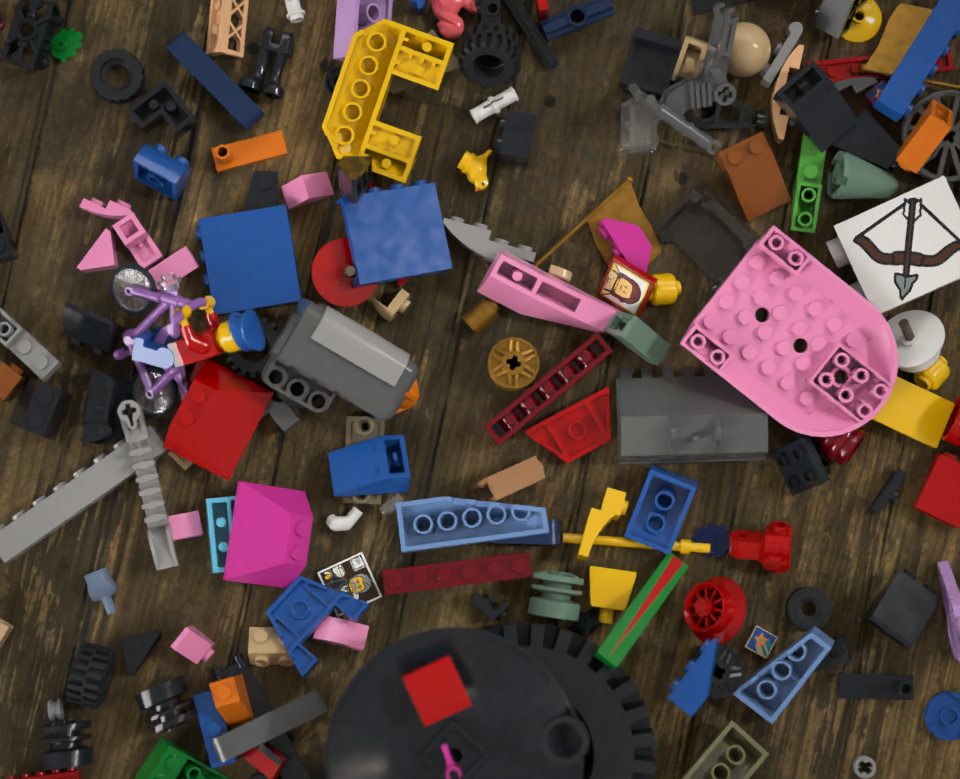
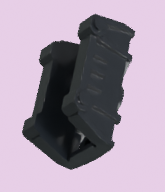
M20 0L15 7V16L7 40L3 43L4 46L1 49L0 60L33 71L46 69L49 65V58L47 57L57 27H60L63 23V17L60 16L58 4L50 0H30V2L29 0ZM44 3L49 4L45 17L38 20L37 10H40ZM27 24L32 25L34 28L33 34L29 37L22 36L23 26ZM30 44L33 53L29 65L24 64L25 57L23 51L28 49Z
M90 369L91 378L90 385L87 384L86 387L88 397L84 402L85 416L81 423V426H84L80 441L105 445L126 439L118 416V407L123 401L129 400L131 384L129 381L114 374Z

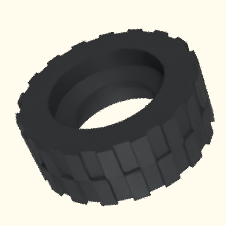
M113 48L110 51L106 50L104 51L105 53L99 54L96 61L92 63V69H90V81L97 94L106 102H112L115 105L128 104L127 102L134 101L137 96H140L142 89L145 87L146 74L138 58L133 53H129L125 49L119 50L118 48ZM122 65L128 69L130 79L126 86L113 88L107 83L106 74L112 66Z

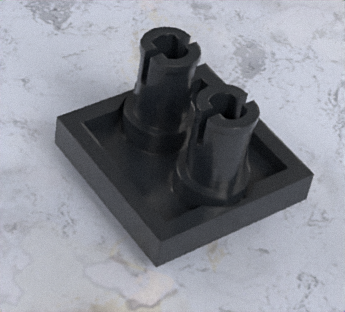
M809 435L772 451V455L792 496L830 480L828 475L831 473V467L824 468L829 463L826 460L820 459L818 455L819 446L814 447L813 438H810Z

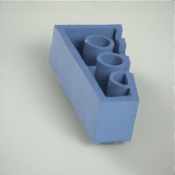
M816 626L812 627L742 681L741 686L733 695L773 724L832 648L835 641Z

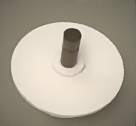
M911 310L900 313L887 321L896 341L898 368L900 370L910 373L920 372L928 369L937 361L945 340V329L938 317L927 311Z

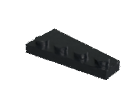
M278 171L253 172L243 211L278 206Z

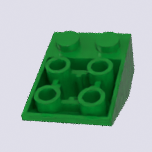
M161 736L135 776V779H229V777L217 769L211 768L209 764L183 747Z

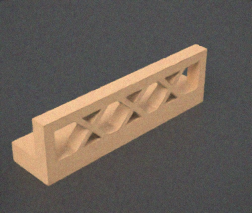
M211 0L206 45L207 55L217 56L224 54L235 58H243L249 0H241L238 4L235 0ZM234 12L239 18V23L236 27L231 22V15ZM231 36L237 42L236 51L228 49V42Z

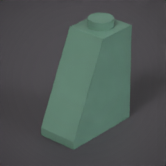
M621 311L615 313L604 330L642 359L657 366L665 360L668 355L667 350L671 346L638 317Z

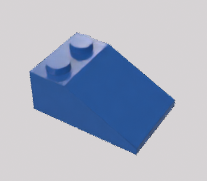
M652 464L624 537L670 555L697 489L698 481Z

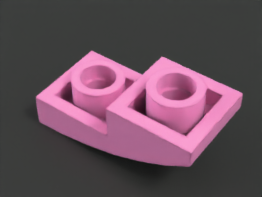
M93 197L91 201L83 198L79 206L91 214L111 219H123L133 212L130 210L131 205L119 199L117 203L110 200L106 209L104 208L105 203Z
M187 246L149 269L148 272L154 278L157 289L164 290L165 287L163 285L175 283L198 268L199 264ZM142 274L151 287L148 278L144 274Z
M199 511L169 516L168 521L171 524L174 542L203 535Z
M328 616L313 632L312 639L334 646L339 644L362 651L365 647L369 626Z

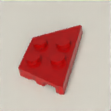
M606 387L525 430V434L567 464L611 441L609 388Z

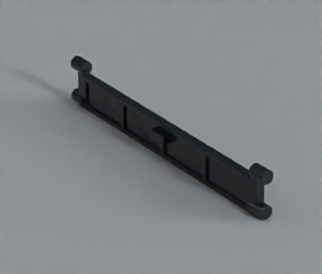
M241 653L233 657L235 664L227 669L222 670L218 666L211 670L217 681L224 677L230 678L242 674L255 719L273 710ZM286 732L267 741L270 746L287 758L280 772L283 779H312Z

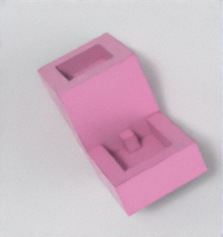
M133 212L112 225L140 266L148 269L164 258Z

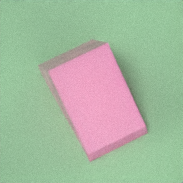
M327 171L301 175L281 186L288 210L335 195Z
M106 228L77 268L84 273L119 268L114 234Z

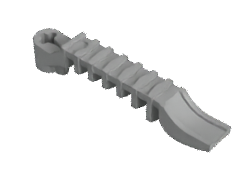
M126 400L119 405L118 416L126 443H129L131 449L129 454L133 458L134 465L132 467L136 471V483H139L140 488L139 496H142L143 505L141 506L142 509H145L147 517L144 521L149 526L147 533L156 570L179 566L171 524L168 521L169 515L165 508L166 502L163 500V490L159 483L160 477L157 474L156 461L152 453L153 447L150 444V434L146 426L143 409L138 402ZM128 405L131 408H136L132 419L129 415L124 414V411L128 410Z

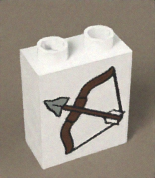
M945 176L835 225L834 229L838 237L826 242L838 269L851 264L858 282L849 286L868 300L881 314L960 280V208Z

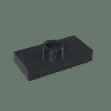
M901 469L894 470L868 507V510L874 515H879L888 502L892 503L899 494L897 488L907 474Z

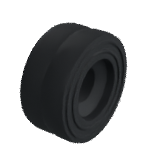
M807 586L800 587L794 590L787 598L785 613L789 622L797 629L808 631L814 626L820 629L828 622L831 616V603L827 595L820 589ZM805 602H812L815 606V612L811 616H805L801 611V607Z

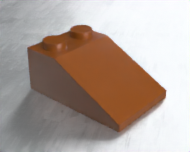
M763 132L728 147L716 155L715 158L747 222L791 202L774 154Z

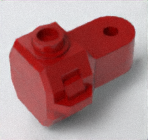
M776 521L772 524L768 523L762 532L750 530L733 531L729 537V554L737 559L758 560L764 570H770L775 574L787 572L790 569L792 559L793 528L783 521Z

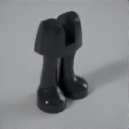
M267 26L256 44L257 49L260 51L255 69L251 77H243L241 79L239 87L252 94L261 95L262 92L267 98L283 100L285 90L281 87V78L286 60L293 57L294 34L284 31L280 44H273L276 29ZM273 56L275 59L270 77L263 89L270 57Z

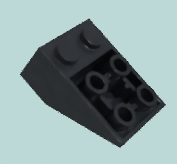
M814 60L781 87L773 98L821 153L859 122L831 79Z

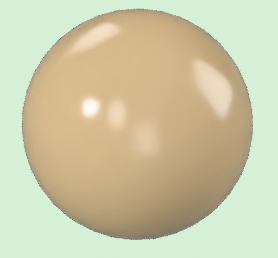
M750 22L737 23L732 54L727 69L729 74L737 77H749L757 74L766 66L771 55V44L767 34L761 27Z

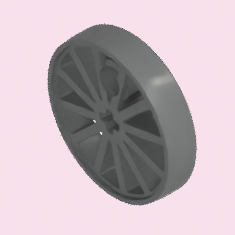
M941 90L919 99L914 104L909 115L906 118L904 117L900 131V144L902 146L908 137V131H912L914 125L910 123L915 113L917 112L921 116L925 110L922 108V105L931 99L941 103V96H953L951 107L953 120L952 128L949 130L952 134L949 138L951 142L942 140L918 171V174L930 181L942 177L948 152L956 176H945L948 183L960 181V162L956 150L960 152V120L955 123L960 102V91ZM940 150L936 174H933L923 167L929 160L935 158Z

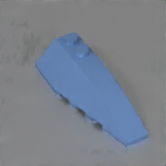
M446 496L396 503L401 552L403 553L549 533L547 511L543 507Z

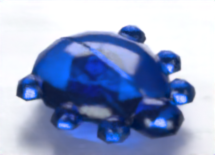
M709 523L707 529L699 527L698 532L700 534H694L693 542L709 543L710 553H705L707 556L717 554L718 557L724 556V552L729 548L730 534L725 529V525L720 524L718 527Z

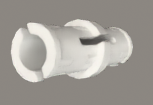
M512 86L494 97L492 95L487 97V101L470 109L469 112L477 124L494 113L496 115L501 113V109L519 99Z

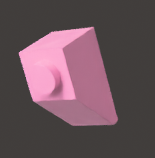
M193 625L186 627L170 646L196 664H199L201 661L206 663L215 652L212 649L215 643Z

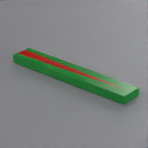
M670 553V555L666 554L594 656L614 671L689 566L673 553Z

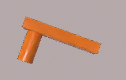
M282 130L211 148L218 173L288 155Z

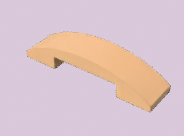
M798 45L790 54L777 76L772 91L770 122L775 142L781 144L784 140L789 116L780 114L781 107L773 98L775 93L786 84L788 72L793 74L798 72L804 45Z

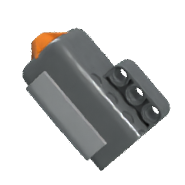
M304 298L298 302L270 350V358L261 373L265 384L316 413L326 411L335 395L378 419L389 420L396 413L412 408L420 395L417 383L418 367L416 363L409 359V353L333 308L321 303L315 304ZM272 370H279V380L271 383L268 377L269 373ZM294 382H299L301 384V391L296 395H292L290 392L291 385ZM320 394L323 400L321 405L313 407L311 404L313 396Z

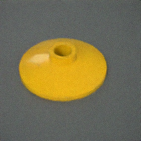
M867 0L864 5L856 10V13L863 15V20H857L854 16L849 31L842 38L853 43H861L870 40L877 34L881 26L882 15L878 5L873 0Z

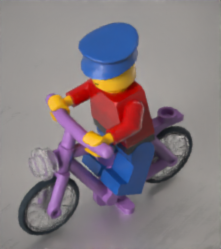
M125 264L117 268L110 282V292L116 305L126 313L140 315L149 311L155 302L160 303L135 329L130 328L124 332L123 342L126 346L114 351L115 360H122L130 355L132 356L138 372L134 375L131 382V395L133 401L141 405L145 414L152 417H161L172 411L177 402V388L173 381L174 379L179 386L181 401H183L192 384L190 381L187 382L185 365L216 356L224 351L234 353L241 350L248 352L264 349L266 345L265 335L259 318L252 309H246L243 314L232 312L229 315V319L220 324L217 313L213 312L216 300L212 296L200 297L194 300L183 298L178 293L182 280L181 277H176L175 273L161 275V280L157 281L156 286L154 278L147 269L137 264ZM169 308L170 324L165 327L157 326L148 330ZM198 308L205 310L206 315L204 316L208 328L194 332L192 324H188L187 319L191 316L192 311Z

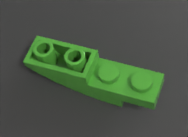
M805 134L802 135L800 155L797 161L790 230L815 234L826 150L821 153Z

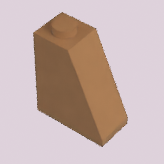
M533 456L470 486L469 490L474 500L496 502L545 479L544 467L537 457Z

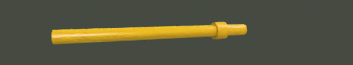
M563 533L562 543L581 544L583 534ZM598 535L593 545L654 549L626 537ZM681 539L680 541H675L671 551H680V554H690V552L710 553V544L695 543L688 539Z

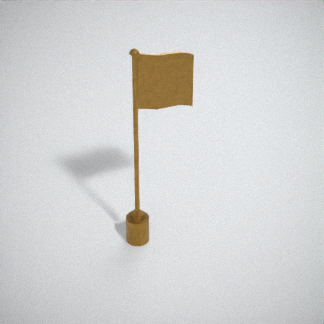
M900 3L889 18L877 49L866 66L862 64L859 67L860 72L864 73L865 71L891 77L933 9ZM925 79L923 82L925 84L960 90V85Z
M630 175L626 176V180L543 255L534 266L539 267L587 222L598 250L607 265L610 266L613 257H615L611 251L613 245L609 239L604 240L598 231L600 227L598 221L604 218L639 225L652 245L649 263L661 253L660 244L655 231L639 206L632 187L633 177ZM482 298L461 318L478 336L499 317L497 313L500 309L497 306L498 302L490 298L487 301Z

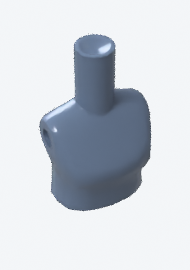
M108 567L83 576L91 600L102 601L107 615L116 612L117 610L111 597L117 592L118 588L109 574Z

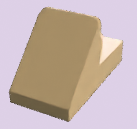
M686 35L671 80L675 81L676 76L684 78L698 76L700 71L698 63L705 58L708 42Z

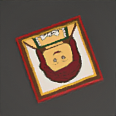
M616 255L610 263L596 296L620 311L640 318L658 279Z

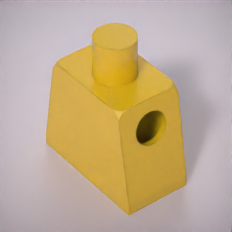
M589 566L590 606L600 607L598 621L613 624L614 610H626L637 572Z

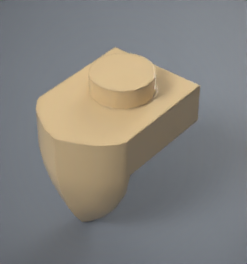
M402 288L388 307L371 297V301L377 312L385 320L391 322L398 312L403 314L411 304L409 301L411 296Z

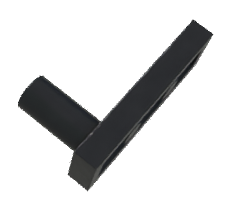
M838 672L837 697L913 700L914 675Z

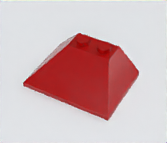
M208 359L194 378L176 412L163 447L229 481L274 393Z

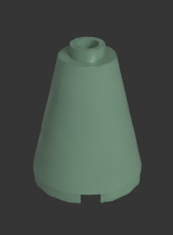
M838 151L832 159L831 165L835 166L833 173L828 172L826 191L827 195L831 196L830 198H889L892 194H895L898 182L895 180L894 174L847 151Z

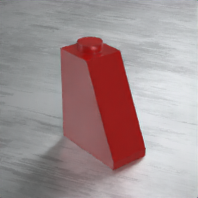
M944 452L943 455L935 454L911 508L958 529L960 528V463L957 462L958 457Z

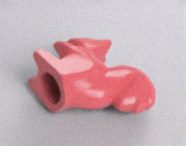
M475 0L429 1L434 15L440 20L437 23L438 32L443 38L448 40L459 38L465 31L464 21L458 15L461 8L472 14L477 12Z

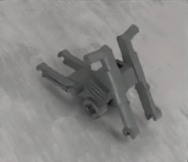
M718 2L713 7L714 16L707 53L704 60L698 63L700 71L697 77L682 79V81L669 86L663 92L660 102L655 99V96L642 92L636 83H631L628 87L636 101L672 126L674 131L678 130L682 133L683 137H688L711 155L716 153L711 149L712 145L721 147V143L711 138L706 132H702L695 127L693 122L685 120L683 115L689 109L712 106V102L727 106L733 103L736 98V89L727 81L726 73L732 54L739 17L732 16L730 18V14L735 12L733 7H727L720 13V9L725 7L723 2Z

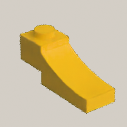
M607 487L600 510L591 508L577 560L586 562L595 539L605 526L612 520L618 521L620 515L625 516L629 501L625 500L626 492Z

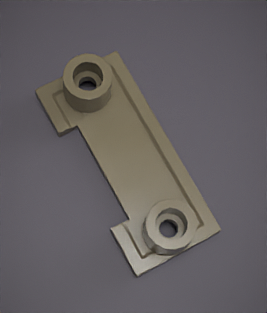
M347 416L345 447L385 435V420L368 416ZM363 423L369 425L367 430L362 429ZM370 494L364 497L359 495L343 496L342 503L381 505L382 494Z

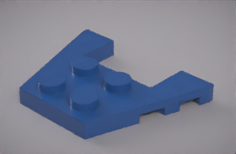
M299 575L269 607L266 613L299 673L305 679L319 664V660L302 646L308 637L335 608H338L356 623L370 606L363 600H357L348 594L337 592Z

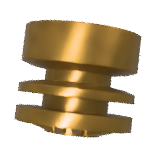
M510 337L501 340L492 348L488 358L489 375L499 388L505 391L517 392L526 389L534 382L539 371L540 360L537 351L531 343L522 338ZM517 358V363L521 365L511 370L510 365L506 362Z

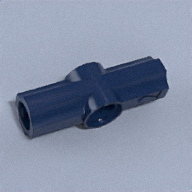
M591 0L582 5H573L569 10L542 20L539 24L546 41L549 42L571 32L581 31L588 25L615 15L611 0ZM577 13L582 15L584 20L580 23H574L570 17Z

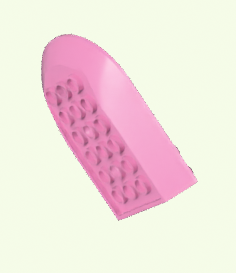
M774 225L749 249L690 324L680 342L682 346L776 421L793 431L810 436L829 437L842 435L867 423L882 409L888 400L898 371L896 341L889 324L879 310ZM759 308H765L768 312V317L764 322H759L755 318V312ZM799 338L806 342V348L801 353L796 352L793 347L794 342ZM837 370L844 372V379L840 383L835 382L834 374Z

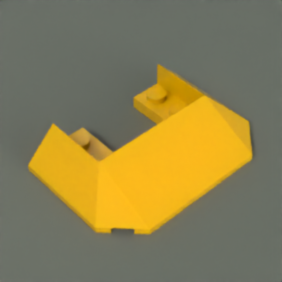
M385 18L354 33L322 124V129L333 148L332 150L336 158L341 160L343 156L372 157L373 172L406 183L415 164V157L422 136L379 121L394 75L439 90L446 68L449 67L455 43Z

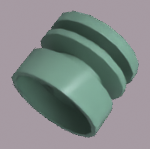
M533 571V578L543 579V585L531 584V588L542 592L541 596L529 598L527 613L578 621L580 604L570 601V597L582 595L583 591L572 590V584L584 585V579L572 573L560 571Z

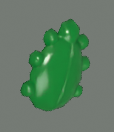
M73 27L69 31H66V28H62L60 33L54 35L50 47L51 53L55 58L61 59L62 62H66L67 57H75L77 55L76 48H82L80 41L83 39V34L80 31L76 32Z

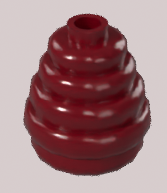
M859 427L842 435L810 437H813L814 444L819 446V451L826 455V459L829 462H836L838 465L844 466L863 442L866 430Z

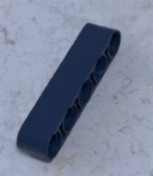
M184 31L166 46L171 55L247 132L265 116L263 111Z

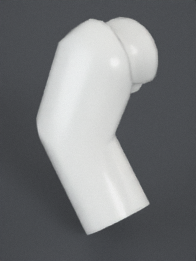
M353 506L346 516L329 515L326 519V524L332 531H347L353 527L363 513Z

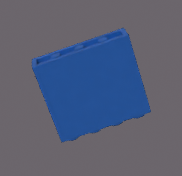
M426 180L412 182V186L404 187L403 184H395L389 186V190L381 191L380 187L367 189L358 203H351L343 193V197L336 201V205H341L353 266L355 268V277L352 278L353 288L443 273L453 269L435 182L427 184Z
M286 204L199 219L200 226H196L198 241L202 240L203 250H200V259L202 265L206 264L207 274H203L204 284L206 288H210V294L216 300L213 312H216L218 317L232 312L246 311V309L254 310L293 303V305L298 304L302 299Z

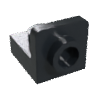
M478 593L471 599L491 621L496 619L499 622L509 613L506 608L510 604L507 601L495 611L492 608L495 603L486 593L483 596Z

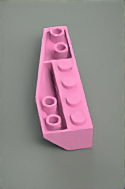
M501 248L477 289V292L519 314L606 335L609 334L604 331L615 313L620 311Z

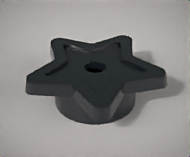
M591 608L585 613L579 612V619L571 626V631H581L585 638L593 633L601 625V622L595 618L596 609Z

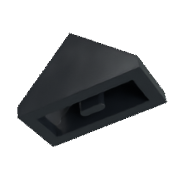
M155 631L121 639L127 673L134 676L137 674L163 633Z

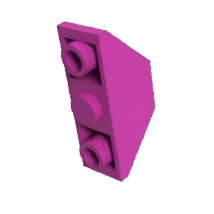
M607 218L598 221L600 225L598 231L604 240H610L613 245L611 251L614 256L622 257L647 273L652 245L640 226Z

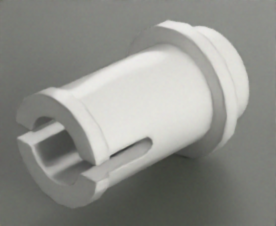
M284 0L288 12L286 17L290 20V23L303 21L305 11L301 9L300 1Z

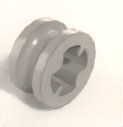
M58 698L57 701L49 699L47 704L49 720L54 721L55 718L59 720L64 719L62 698Z
M861 755L853 761V771L860 778H870L875 774L876 764L872 758ZM861 761L870 763V766H868L870 770L867 773L864 771L859 772L858 768H861V766L858 764Z

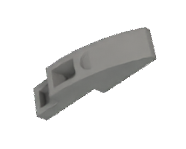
M450 216V219L444 218L443 220L445 229L454 239L484 260L492 263L501 248L532 265L534 264L536 253L532 252L531 247L519 244L518 248L509 246L508 241L499 238L491 241V230H487V225L474 222L473 225L465 224L464 219Z
M0 307V342L10 349L39 378L46 382L62 363Z

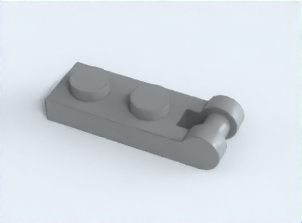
M793 22L789 25L786 31L787 40L784 44L778 43L772 53L776 58L772 64L767 63L760 73V76L763 77L760 84L767 89L803 32V26L800 22Z

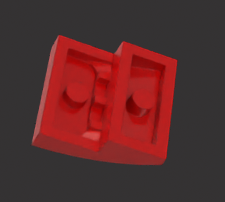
M449 654L402 676L425 727L472 705Z

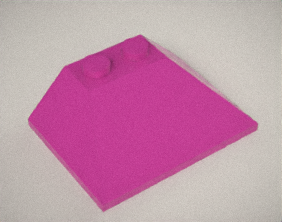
M238 481L223 580L288 588L299 577L306 567L313 523V515L305 491Z

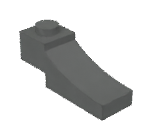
M271 400L261 419L264 420L267 416L271 415L286 433L301 422L298 417L301 412L299 409L292 408L284 402L279 403Z

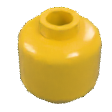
M671 273L652 274L651 276L658 279L649 298V302L656 306L674 304L678 295L681 294L680 281H677Z
M939 355L937 361L931 367L913 373L914 382L917 386L927 391L939 389L950 375L947 360Z

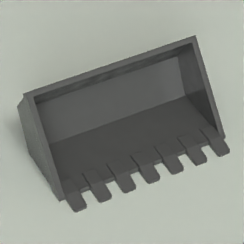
M683 366V377H674L673 367H662V377L653 378L651 367L641 368V378H632L630 368H621L620 379H616L618 465L766 460L768 453V413L724 378L716 376L715 371L709 366L703 367L704 376H695L693 366Z

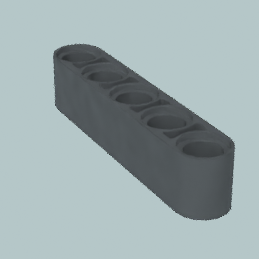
M316 689L210 741L220 763H223L325 714L329 710L320 690Z

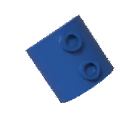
M149 144L144 145L133 159L134 179L177 202L191 174V168L188 166L189 161L180 155H177L175 159L167 155L168 150L160 144H155L154 147Z

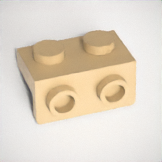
M249 627L248 656L251 665L265 667L267 665L289 667L295 665L274 627Z

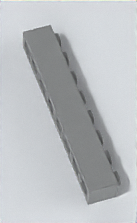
M150 425L147 429L150 434V444L153 447V457L156 461L170 450L163 447L164 440L155 427ZM126 439L113 446L115 450L110 454L106 455V453H103L93 460L94 465L86 469L83 467L73 474L74 479L67 484L63 481L52 489L54 493L46 498L43 495L32 503L34 507L29 511L22 510L12 517L14 521L9 525H0V557L4 563L12 562L136 475V471L132 467L134 465L133 458L129 454L131 451L130 445L126 443Z

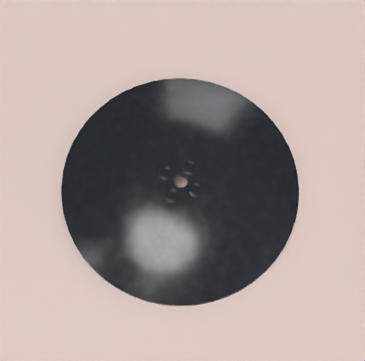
M457 627L431 629L402 638L387 646L360 668L348 683L335 707L328 729L325 753L327 779H447V765L441 745L447 744L449 750L458 748L462 752V759L454 762L461 769V778H459L458 771L451 770L449 772L451 779H582L584 756L572 765L563 766L555 764L545 756L540 744V734L548 720L558 715L566 714L576 718L577 715L571 700L555 675L541 660L517 643L500 635L478 629ZM449 654L472 705L425 727L402 676ZM564 724L552 730L549 743L552 750L557 754L570 755L579 747L580 737L575 728Z

